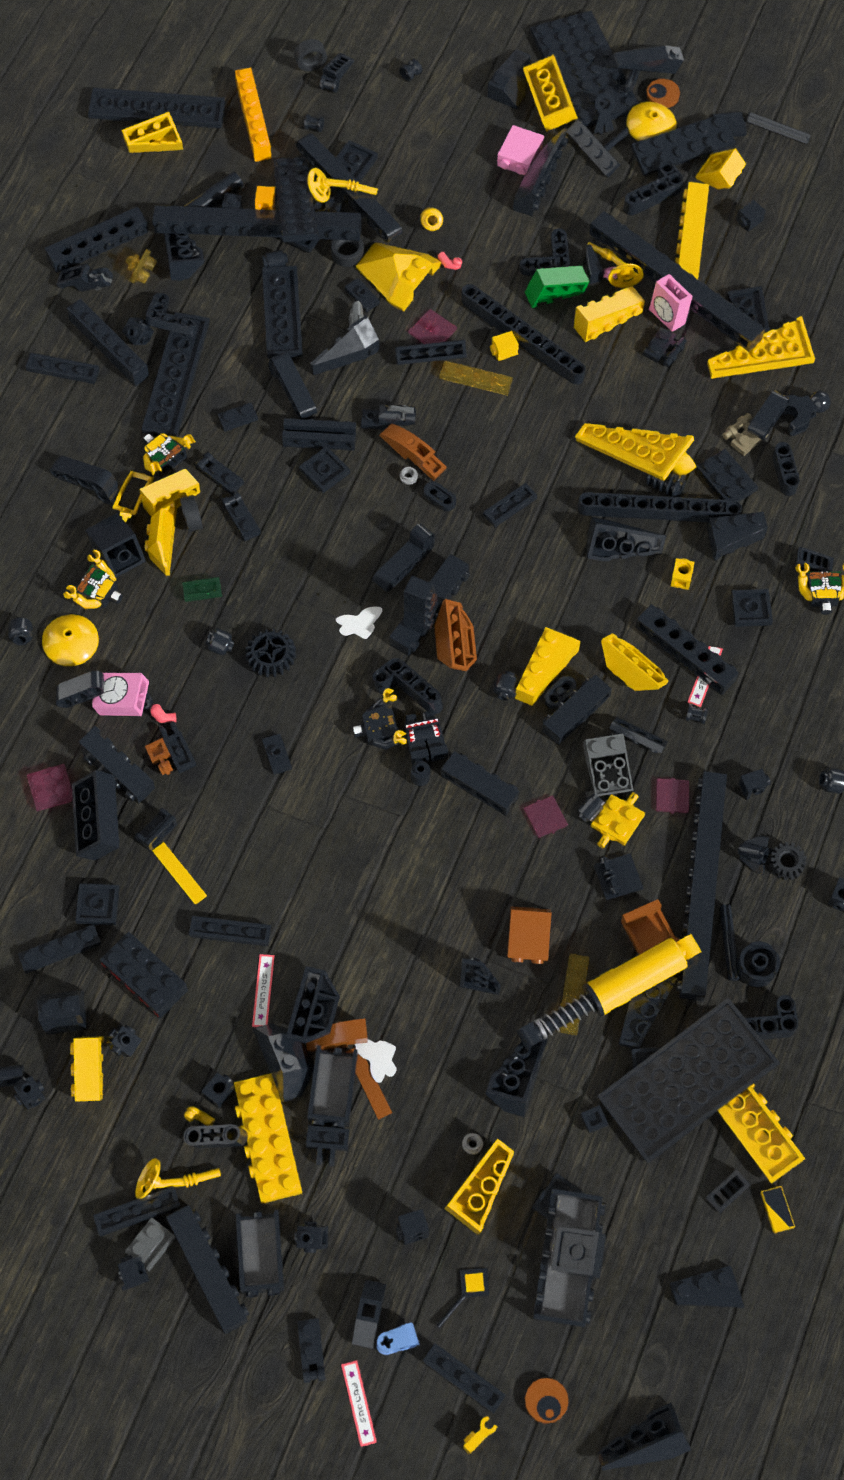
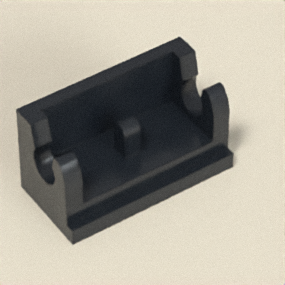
M161 807L155 818L140 833L137 832L135 834V840L151 852L177 825L176 818Z

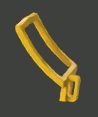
M131 471L125 479L112 508L120 511V516H122L125 522H127L128 518H131L132 514H137L142 502L140 494L134 510L118 506L132 477L146 480L145 486L153 482L154 477Z

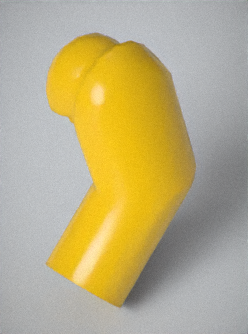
M193 1106L187 1108L184 1114L188 1121L197 1119L205 1126H211L215 1122L213 1117Z

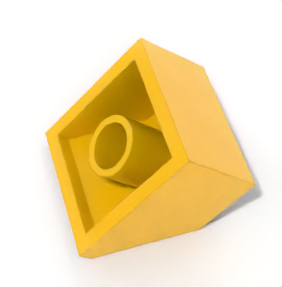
M736 148L713 153L695 177L697 180L709 184L716 189H728L734 184L737 176L742 173L746 163Z

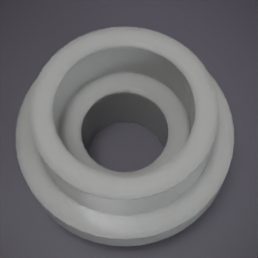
M405 467L400 472V480L404 484H413L417 481L418 474L414 468Z
M475 1133L466 1135L462 1142L464 1151L468 1154L479 1153L483 1147L482 1138ZM469 1142H476V1147H470Z

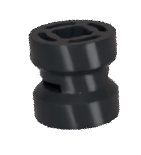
M412 58L408 61L407 65L401 66L399 71L403 79L410 82L415 75L418 76L422 73V66L418 60Z

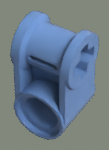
M408 1323L380 1334L376 1346L378 1352L383 1355H389L419 1345L413 1323ZM383 1339H386L387 1342H392L390 1343L389 1348H386L385 1345H381L383 1343Z

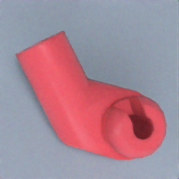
M444 252L437 256L447 269L457 270L461 267L462 260L459 257L450 260Z
M159 704L152 705L150 713L157 722L170 723L177 721L176 713H165Z

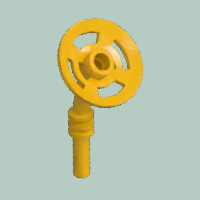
M318 168L311 169L308 173L310 192L321 203L328 201L330 186L345 187L347 190H354V192L361 191L372 195L377 194V188L359 184L358 181L355 183L354 180L351 182L350 179L349 181L327 179L325 174ZM316 174L318 177L314 182V175Z
M591 242L588 243L592 246L595 253L600 254L602 258L608 261L612 260L617 265L608 275L609 282L613 286L620 288L631 287L641 281L643 278L641 267L635 264H626L608 248H601ZM633 268H636L638 273H635ZM617 273V280L613 278V274Z
M154 1158L147 1163L140 1174L135 1193L136 1197L142 1199L153 1188L186 1186L187 1188L189 1185H198V1182L219 1177L221 1174L219 1168L199 1174L193 1173L192 1176L188 1174V1177L184 1175L183 1178L161 1179L159 1177L160 1161Z

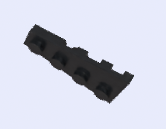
M671 976L631 999L619 1045L632 1049L640 1048L676 983V977Z

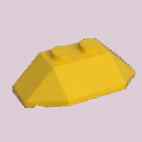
M175 502L160 508L151 517V523L147 524L149 540L145 541V551H148L150 560L166 576H170L177 514Z
M613 633L602 639L601 643L607 668L615 676L623 680L629 688H632L634 691L655 690L668 683V679L665 678L662 670L633 645L617 638Z

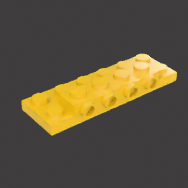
M271 1073L234 1082L239 1103L238 1106H235L237 1117L242 1118L243 1125L240 1127L244 1128L248 1133V1145L244 1146L246 1157H251L252 1160L249 1171L251 1178H256L261 1204L302 1194L279 1092Z
M753 1084L718 1110V1112L772 1184L804 1161L805 1157L790 1139L793 1136L787 1127L782 1128L778 1123L780 1118L774 1110L769 1111L766 1107L767 1101L764 1096L754 1091L753 1087L755 1085Z

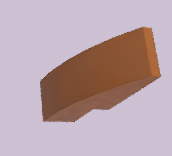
M365 1019L334 1023L330 1034L306 1043L307 1051H316L317 1045H321L322 1050L346 1048L348 1047L347 1045L368 1043Z

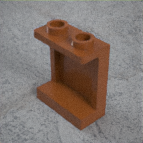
M658 899L622 916L621 923L639 955L669 938H672L675 942L680 940L679 937L676 938L662 914V905Z

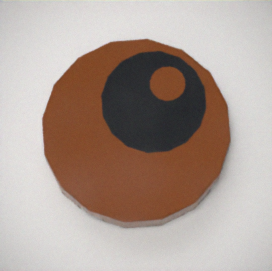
M657 79L648 86L647 100L649 102L659 103L670 108L679 100V87L671 80Z
M542 1378L533 1382L525 1396L527 1411L534 1420L543 1424L560 1420L568 1407V1394L564 1386L550 1378Z

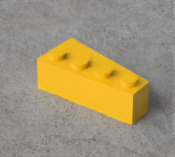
M631 286L615 292L613 297L604 296L597 303L593 300L588 302L586 307L582 305L577 306L574 328L585 342L593 340L603 332L610 331L614 326L625 323L633 316H638L643 311L644 299Z
M546 627L516 688L517 695L515 699L533 706L547 689L548 685L556 679L560 671L578 653L580 641Z
M499 1139L493 1143L444 1208L477 1235L483 1229L485 1220L514 1154V1151Z

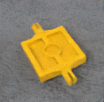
M632 792L627 801L621 800L612 794L603 806L604 809L591 823V827L602 834V838L597 843L599 847L604 849L609 840L617 841L625 846L645 816V812L633 805L639 797L637 794Z

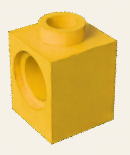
M676 558L671 581L672 587L689 590L694 562L688 559Z

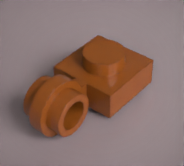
M163 738L146 745L145 747L152 763L157 764L161 762L158 767L162 775L171 774L170 772L173 771L169 760L165 761L171 755Z

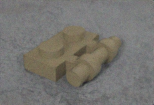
M749 413L739 417L737 422L727 427L726 431L722 434L726 440L729 437L734 439L731 442V446L742 456H745L762 441L747 432L750 425L748 421L752 419ZM742 427L744 431L740 434L737 431Z

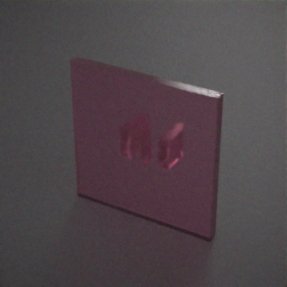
M430 309L408 333L424 344L445 342L457 330V327Z

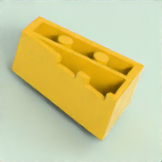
M169 112L122 130L124 141L130 153L183 150L181 138Z
M186 469L140 489L143 507L151 517L160 508L171 502H175L177 509L181 506L180 498L190 495L195 497L200 493L199 483Z
M104 1036L74 1038V1043L70 1044L71 1055H74V1063H71V1076H74L75 1084L71 1085V1095L75 1097V1101H99L103 1099V1054H101V1042H104Z

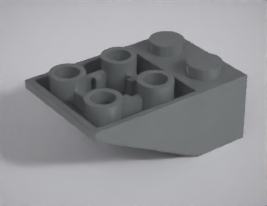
M624 734L585 740L583 742L585 760L594 793L597 796L634 791Z

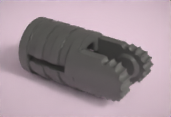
M355 301L350 309L349 327L364 316L360 301Z

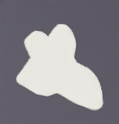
M369 607L362 610L357 616H339L336 619V622L342 625L339 632L344 636L355 633L367 639L375 628L373 623L380 616L382 608Z
M368 1040V1043L355 1044L359 1055L370 1061L371 1074L376 1082H382L385 1074L389 1077L395 1074L396 1067L392 1062L396 1050L394 1045L385 1041L375 1043Z

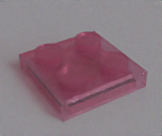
M64 764L27 774L37 812L73 801L72 788Z

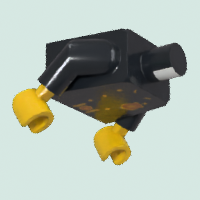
M389 688L385 689L383 696L362 714L363 724L353 726L355 737L366 735L368 745L384 750L396 746L398 743L405 744L407 742L405 738H401L406 733L397 729L391 703L388 704V701L393 702L397 699L396 695L390 696L394 690Z

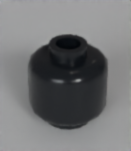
M23 617L11 620L8 625L10 641L16 645L29 643L33 638V625L31 621Z
M216 628L213 631L210 630L205 645H208L207 648L210 652L223 656L227 651L231 652L234 641L231 640V633Z
M504 671L497 675L493 686L494 693L498 695L497 698L503 701L515 698L517 695L516 688L520 682L517 675L509 671Z
M831 767L826 768L820 773L819 785L825 792L842 793L844 791V770Z

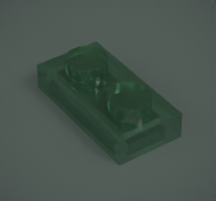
M219 577L182 582L185 602L222 597Z

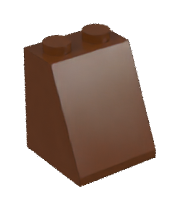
M511 906L507 954L511 961L523 962V959H530L531 963L543 964V961H548L552 914L550 909Z

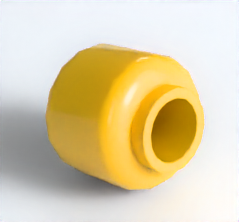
M429 207L421 213L420 221L426 230L435 231L442 226L443 216L438 209Z

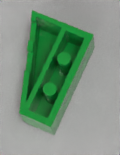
M582 266L540 268L534 273L525 290V294L531 307L535 308L541 302L546 301L549 304L555 298L562 297V299L583 294L589 284V280Z

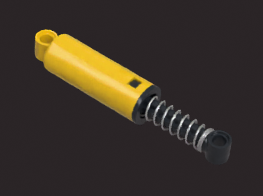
M692 934L677 942L669 938L615 969L612 968L601 974L600 977L583 984L585 996L580 994L579 999L573 998L572 1003L566 1002L565 1007L559 1006L558 1011L552 1010L550 1015L545 1014L543 1019L538 1018L516 1032L525 1048L528 1049L547 1039L548 1034L552 1036V1032L556 1030L560 1032L559 1028L563 1026L567 1028L566 1024L570 1022L574 1024L573 1021L579 1018L581 1020L580 1017L584 1014L588 1016L587 1013L592 1010L599 1017H602L614 1008L631 1001L633 997L684 970L688 966L686 960L702 951Z

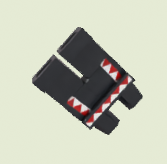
M427 711L423 713V721L417 722L414 714L406 715L404 732L406 733L405 736L412 765L418 761L429 763V756L431 762L448 759V749L444 741L439 718H436L434 714H430Z

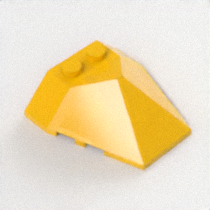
M375 242L356 265V268L369 282L373 283L379 293L381 292L386 297V301L389 304L405 311L413 301V291L427 274L433 276L442 263L425 253Z

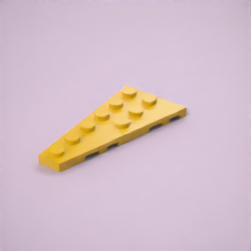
M800 316L796 321L785 323L779 329L764 333L762 340L751 351L748 352L739 345L730 352H724L709 359L707 365L712 379L814 363L815 357L803 318Z
M587 423L582 426L575 436L576 441L662 481L667 478L694 441L692 435H687L686 437L678 436L675 433L666 435L660 434L657 431L632 429L631 431L624 430L622 427L614 429L606 428L605 425Z

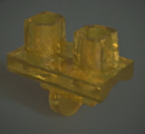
M146 249L140 261L137 254L134 257H127L128 270L132 271L133 268L135 269L130 279L131 282L135 283L138 280L146 283L150 273L143 270V267L152 271L157 260L149 256L151 251Z

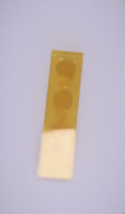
M444 361L440 373V379L507 396L513 381V377L449 361Z
M576 954L569 955L561 1007H565L566 1002L572 1003L573 998L579 999L580 994L584 995L583 984L586 982L589 957ZM579 1018L573 1021L574 1024L572 1022L566 1024L567 1028L565 1026L559 1028L560 1033L577 1035Z

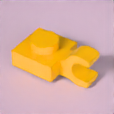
M488 1416L482 1419L480 1423L481 1429L476 1434L472 1431L464 1439L466 1444L463 1448L468 1454L479 1446L488 1435L495 1432L496 1425L491 1429L485 1427V1422L489 1420Z

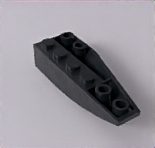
M562 129L553 137L530 165L514 198L513 211L533 216L535 210L538 211L541 202L540 198H543L546 192L545 186L550 184L551 173L555 172L557 167L556 161L561 159L562 148L567 145V129Z

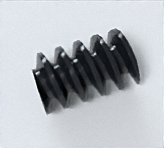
M675 473L670 477L667 476L664 481L649 474L646 476V484L648 486L653 484V489L659 488V492L663 493L665 491L667 496L672 494V497H678L682 493L687 480L681 483V476L675 480Z

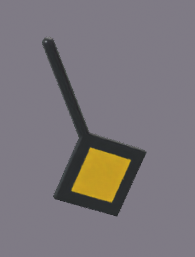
M487 1268L460 1270L462 1295L437 1324L438 1328L445 1323L466 1297L489 1296Z

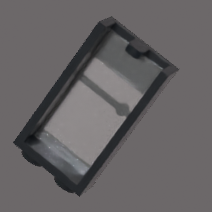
M317 1045L307 1117L311 1125L323 1127L326 1124L332 1125L333 1128L343 1129L344 1127H349L358 1060L357 1049H354L352 1054L343 1053L340 1048H334L333 1051L322 1050L321 1045Z
M274 1210V1214L267 1215L256 1212L253 1213V1216L246 1217L236 1214L241 1294L246 1295L247 1298L258 1297L259 1293H267L270 1296L279 1295L280 1291H285L279 1211Z

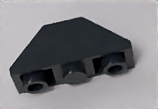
M365 1280L357 1312L352 1345L373 1349L386 1284Z

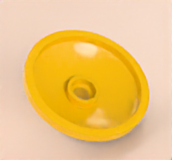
M643 102L630 110L627 117V127L632 137L637 141H641L675 130L676 119L667 107L655 102Z
M73 614L64 615L53 620L46 627L42 636V646L45 654L51 661L62 666H76L86 662L94 655L99 643L98 632L94 624L83 616Z

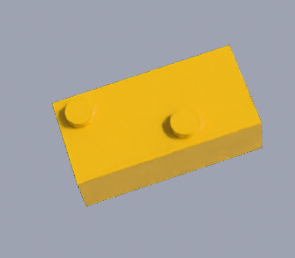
M554 55L523 68L546 132L577 119Z

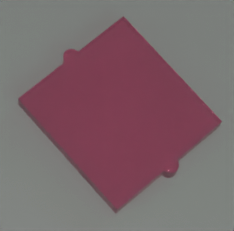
M675 778L657 779L656 811L670 812L671 814H674V812L688 813L689 780H675Z
M553 796L541 801L537 800V803L524 808L539 838L549 833L554 834L556 830L568 826Z

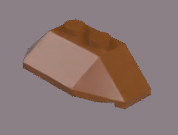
M445 599L442 602L434 625L437 658L449 668L467 671L477 660L474 628L468 615L462 609V604Z

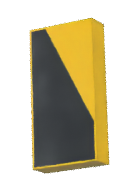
M782 1186L761 1191L773 1232L778 1233L794 1228L795 1225Z

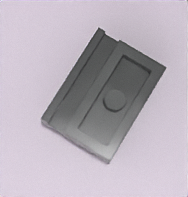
M151 1218L125 1250V1253L132 1255L133 1258L141 1257L145 1269L150 1271L175 1240L176 1236Z

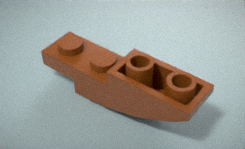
M391 424L380 434V437L405 460L409 458L433 481L446 470L447 467L434 456L436 451L406 429Z

